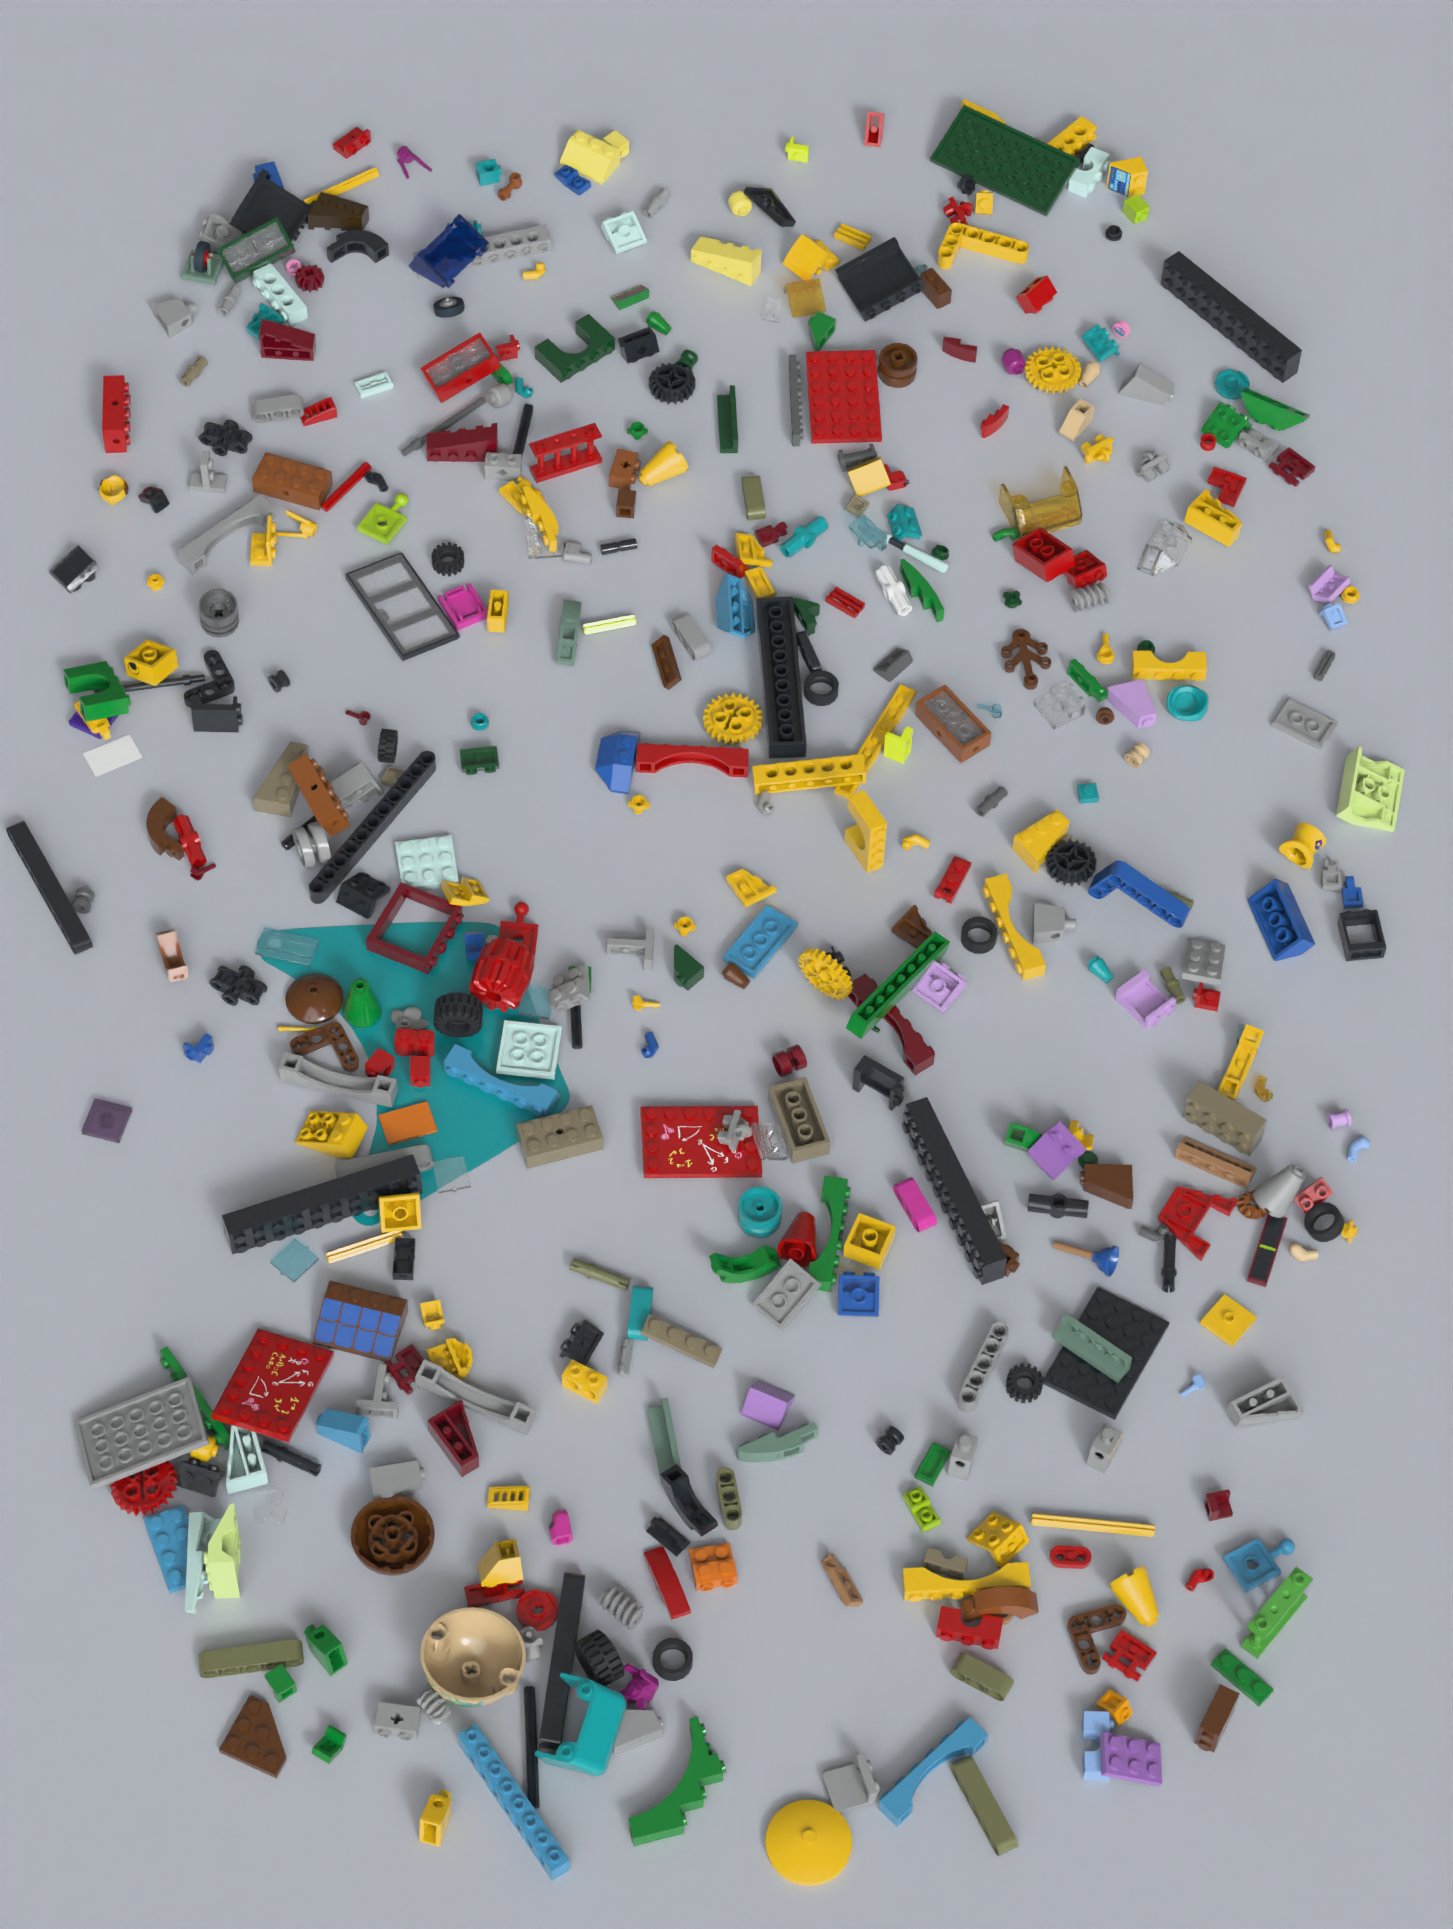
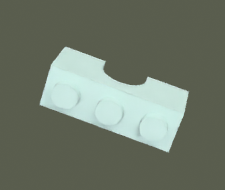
M1091 147L1084 157L1083 170L1077 168L1070 178L1068 191L1087 198L1089 193L1094 191L1097 181H1101L1103 172L1109 169V153Z

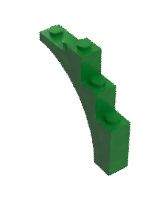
M698 1717L689 1719L692 1751L688 1767L679 1784L660 1804L645 1813L628 1818V1827L634 1846L684 1834V1826L687 1825L684 1812L703 1808L704 1799H707L704 1786L723 1781V1773H726L724 1761L719 1760L718 1753L712 1755L709 1742L705 1743L704 1736H706L704 1723L700 1724Z

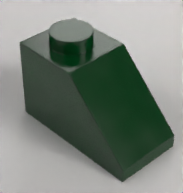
M676 944L674 946V980L678 986L684 987L688 991L704 978V966Z

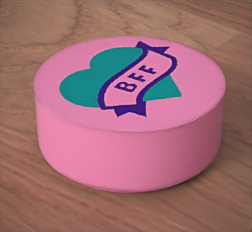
M1119 320L1113 325V332L1119 338H1126L1130 333V327L1125 321Z

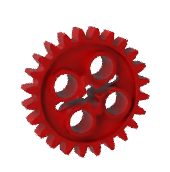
M166 1461L145 1469L144 1475L143 1471L113 1482L110 1485L112 1489L111 1495L116 1505H119L121 1510L125 1509L127 1514L133 1511L134 1515L137 1516L141 1511L143 1516H145L148 1510L154 1514V1508L157 1507L159 1510H162L161 1504L168 1505L166 1499L174 1498L171 1492L177 1491L175 1484H178L177 1473L172 1463Z

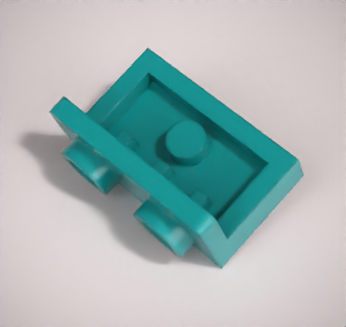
M896 504L887 514L894 538L898 541H901L903 537L919 540L922 532L914 508Z

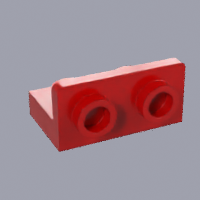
M358 127L354 128L333 143V149L348 159L371 142L370 130L362 131Z
M717 544L712 548L711 562L728 574L741 579L745 571L750 570L747 565L739 558L731 555L725 548H721Z

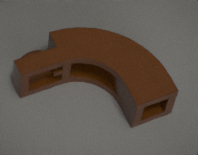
M161 797L151 807L147 815L146 825L149 842L154 851L160 856L166 852L168 856L180 861L184 857L183 845L165 832L168 825L177 817L176 807Z

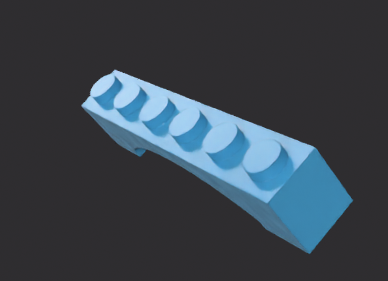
M454 1044L444 1060V1072L449 1076L457 1077L468 1085H475L486 1093L490 1092L498 1096L503 1101L512 1102L517 1107L525 1108L536 1116H549L558 1102V1091L542 1083L539 1086H521L502 1081L490 1075L473 1060L472 1051L457 1044Z
M971 1717L965 1722L963 1720L960 1721L950 1736L948 1734L945 1735L935 1750L933 1748L930 1749L920 1764L918 1762L915 1763L905 1778L903 1776L900 1777L890 1792L887 1790L879 1798V1810L896 1827L912 1814V1798L921 1782L930 1772L954 1757L965 1754L973 1756L987 1743L988 1733Z

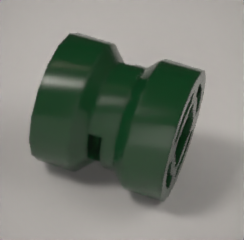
M684 350L676 363L677 365L683 363L684 367H689L690 371H692L693 366L698 361V356L691 350Z

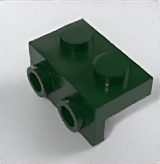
M497 746L460 750L462 773L466 772V775H475L477 771L493 773L496 772V769H499Z

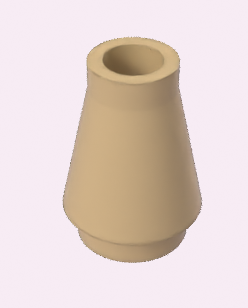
M1092 361L1086 364L1079 384L1084 388H1088L1100 375L1101 367Z

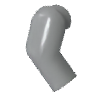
M762 791L756 806L763 815L768 816L771 815L774 807H770V804L767 803L770 793Z

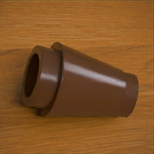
M729 963L722 972L725 980L743 990L751 982L737 964Z

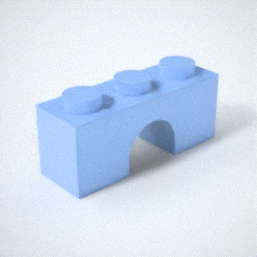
M1083 1712L1082 1739L1093 1740L1099 1746V1749L1096 1751L1084 1752L1083 1780H1109L1110 1778L1101 1775L1100 1735L1103 1732H1113L1114 1724L1113 1719L1109 1717V1712Z

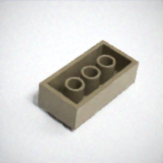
M806 1077L769 1086L768 1101L792 1164L829 1154L830 1139Z
M1201 1081L1196 1084L1187 1096L1183 1118L1189 1123L1199 1126L1206 1133L1216 1136L1223 1143H1228L1240 1153H1245L1248 1156L1252 1154L1262 1140L1267 1121L1265 1118Z
M592 1105L516 1124V1136L527 1169L603 1150V1135Z

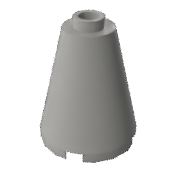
M1290 1164L1257 1186L1253 1193L1255 1202L1262 1210L1266 1208L1271 1211L1269 1215L1283 1218L1287 1214L1305 1179L1304 1169L1300 1165Z

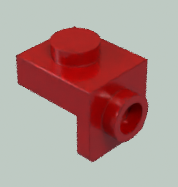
M513 334L510 335L509 343L495 345L496 357L499 362L518 358L520 345L519 341L515 340Z

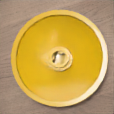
M799 1800L781 1808L771 1819L766 1831V1854L772 1867L786 1880L806 1886L823 1884L834 1879L846 1867L852 1851L851 1830L839 1811H835L832 1806L817 1800Z

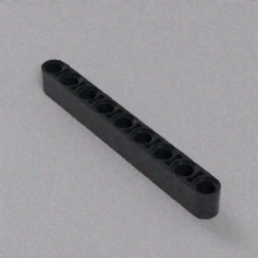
M25 821L7 827L6 831L13 846L73 953L76 955L92 948L93 944L86 929Z
M564 1572L539 1737V1748L557 1750L560 1744H562L570 1686L560 1677V1674L572 1675L575 1642L577 1641L585 1586V1574Z

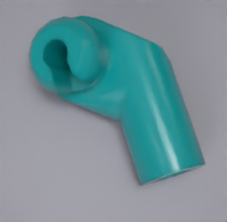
M518 377L515 379L516 393L524 398H530L534 392L533 388L529 389V386L524 387L523 378Z

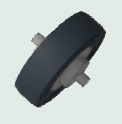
M445 297L437 300L433 304V309L437 317L448 318L461 314L465 306L463 299L460 297Z

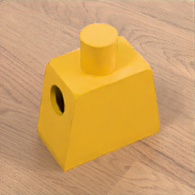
M440 1790L438 1795H430L420 1818L419 1841L440 1847L451 1817L452 1800L450 1799L451 1793L449 1791Z

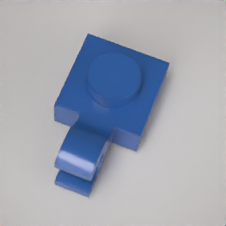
M1346 876V881H1344L1345 888L1341 890L1344 908L1363 907L1361 887H1355L1353 876Z

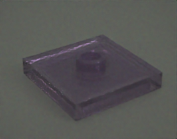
M95 1098L81 1130L82 1134L120 1143L132 1114V1107Z

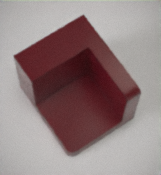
M1229 1489L1205 1495L1204 1506L1209 1521L1233 1516L1229 1502L1231 1494Z

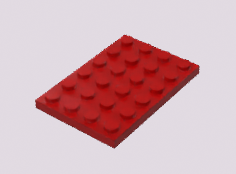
M875 350L806 352L811 443L882 442Z

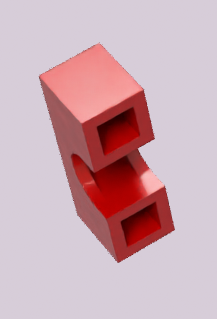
M941 1606L936 1631L937 1638L946 1642H961L967 1646L978 1645L987 1650L998 1649L1003 1624L1002 1617L983 1614L981 1623L978 1626L968 1627L961 1621V1609Z

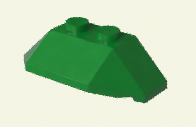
M1248 388L1241 392V397L1250 417L1254 418L1259 424L1270 425L1273 430L1283 431L1306 421L1310 417V414Z

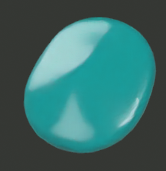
M1179 685L1168 693L1166 707L1168 712L1178 720L1198 721L1207 713L1209 698L1207 693L1198 687Z

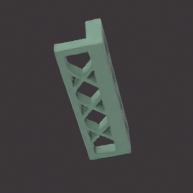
M1068 1313L1062 1316L1061 1325L1052 1334V1338L1119 1383L1129 1371L1132 1357Z
M668 1397L662 1398L661 1406L647 1408L659 1476L675 1464L681 1468Z

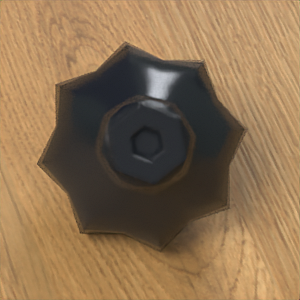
M965 174L957 183V187L961 190L962 194L970 196L975 190L976 182L972 175L968 176Z

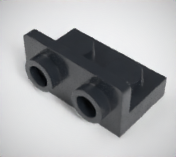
M583 1320L579 1324L575 1323L569 1332L571 1336L562 1343L560 1347L562 1351L559 1356L561 1358L567 1356L571 1360L573 1359L586 1366L604 1333L588 1321Z

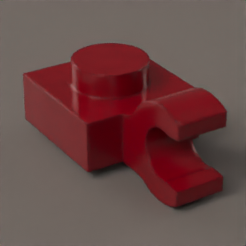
M785 522L778 523L774 528L768 525L755 530V537L762 548L778 542V537L787 534V525Z

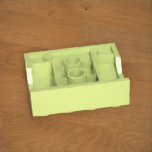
M1361 747L1356 748L1346 756L1336 816L1351 824L1393 832L1396 826L1405 770L1388 761L1374 762L1362 755Z
M234 1503L228 1506L208 1543V1551H204V1564H206V1573H208L210 1591L214 1592L215 1598L240 1597L238 1579L239 1563H241V1538Z

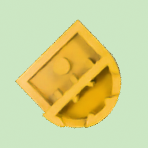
M455 1338L445 1339L444 1344L426 1350L430 1362L443 1367L445 1371L454 1377L462 1380L469 1374L473 1356L472 1350L466 1342L462 1343Z

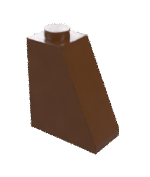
M1084 1164V1170L1080 1171L1079 1177L1080 1183H1083V1191L1124 1208L1132 1209V1165Z

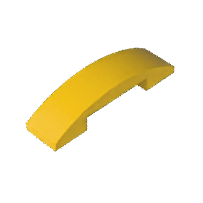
M1246 1024L1228 1070L1218 1088V1092L1230 1099L1236 1100L1255 1058L1264 1030Z

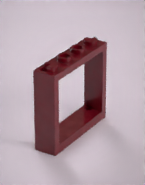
M400 882L366 939L367 950L429 975L432 968L437 966L439 956L445 953L449 939H453L456 927L462 924L464 917L462 906L452 905L448 900ZM406 898L450 915L426 957L382 941L383 936Z

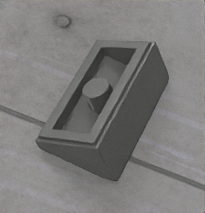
M896 648L873 671L886 681L891 682L913 662L912 656L908 650Z

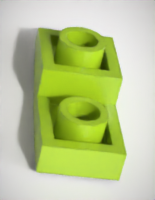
M921 1486L902 1494L910 1513L923 1533L941 1525V1519L932 1508L930 1499Z

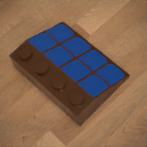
M329 1281L323 1298L313 1344L384 1362L387 1360L391 1361L408 1314L407 1299Z

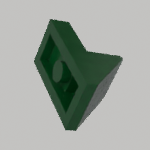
M793 598L795 616L808 636L814 634L815 625H817L815 617L820 613V605L815 602Z

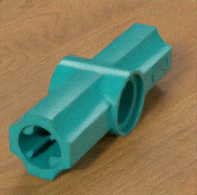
M817 516L806 526L800 525L797 527L793 535L780 545L782 554L786 558H791L801 549L811 547L816 538L828 529L829 525L826 519L822 516Z

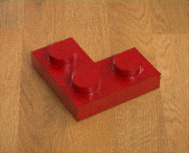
M1213 467L1207 484L1222 488L1218 500L1225 505L1235 507L1247 482V478Z

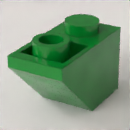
M1010 1123L1004 1145L1027 1152L1042 1134L1028 1127Z

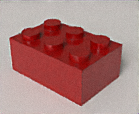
M1041 527L1012 543L1015 561L1047 583L1076 566L1073 549Z

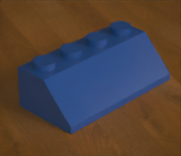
M1275 878L1247 899L1274 961L1302 955L1316 945L1288 883Z

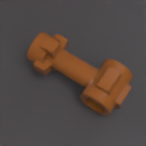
M512 173L509 177L510 183L503 189L500 188L498 190L497 196L500 200L505 201L507 198L509 199L511 197L510 192L521 187L522 180L519 173Z

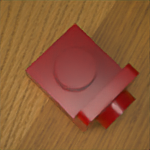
M1199 982L1198 989L1194 988L1192 997L1193 1000H1196L1195 1008L1217 1012L1221 992L1202 988L1203 983Z

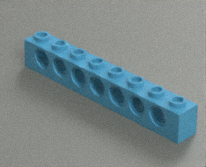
M475 1723L458 1734L459 1746L551 1881L570 1870V1859L477 1724Z

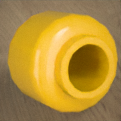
M207 1435L210 1445L190 1452V1457L203 1462H209L211 1457H216L219 1446L216 1445V1438Z

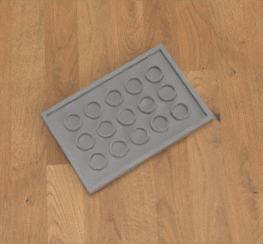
M190 1376L74 1421L92 1490L210 1445Z

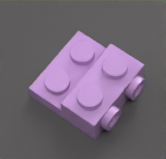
M934 960L912 992L944 1014L953 1000H957L967 987L966 978L958 972L954 974L949 971L951 968L945 963L941 962L939 964Z

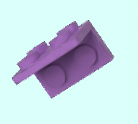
M1059 1121L1027 1151V1154L1052 1180H1055L1073 1160L1081 1156L1087 1149Z

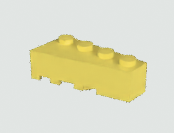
M701 236L691 249V262L752 286L761 273L762 249L750 250L748 246L736 247L734 243L728 242L723 244L720 240Z

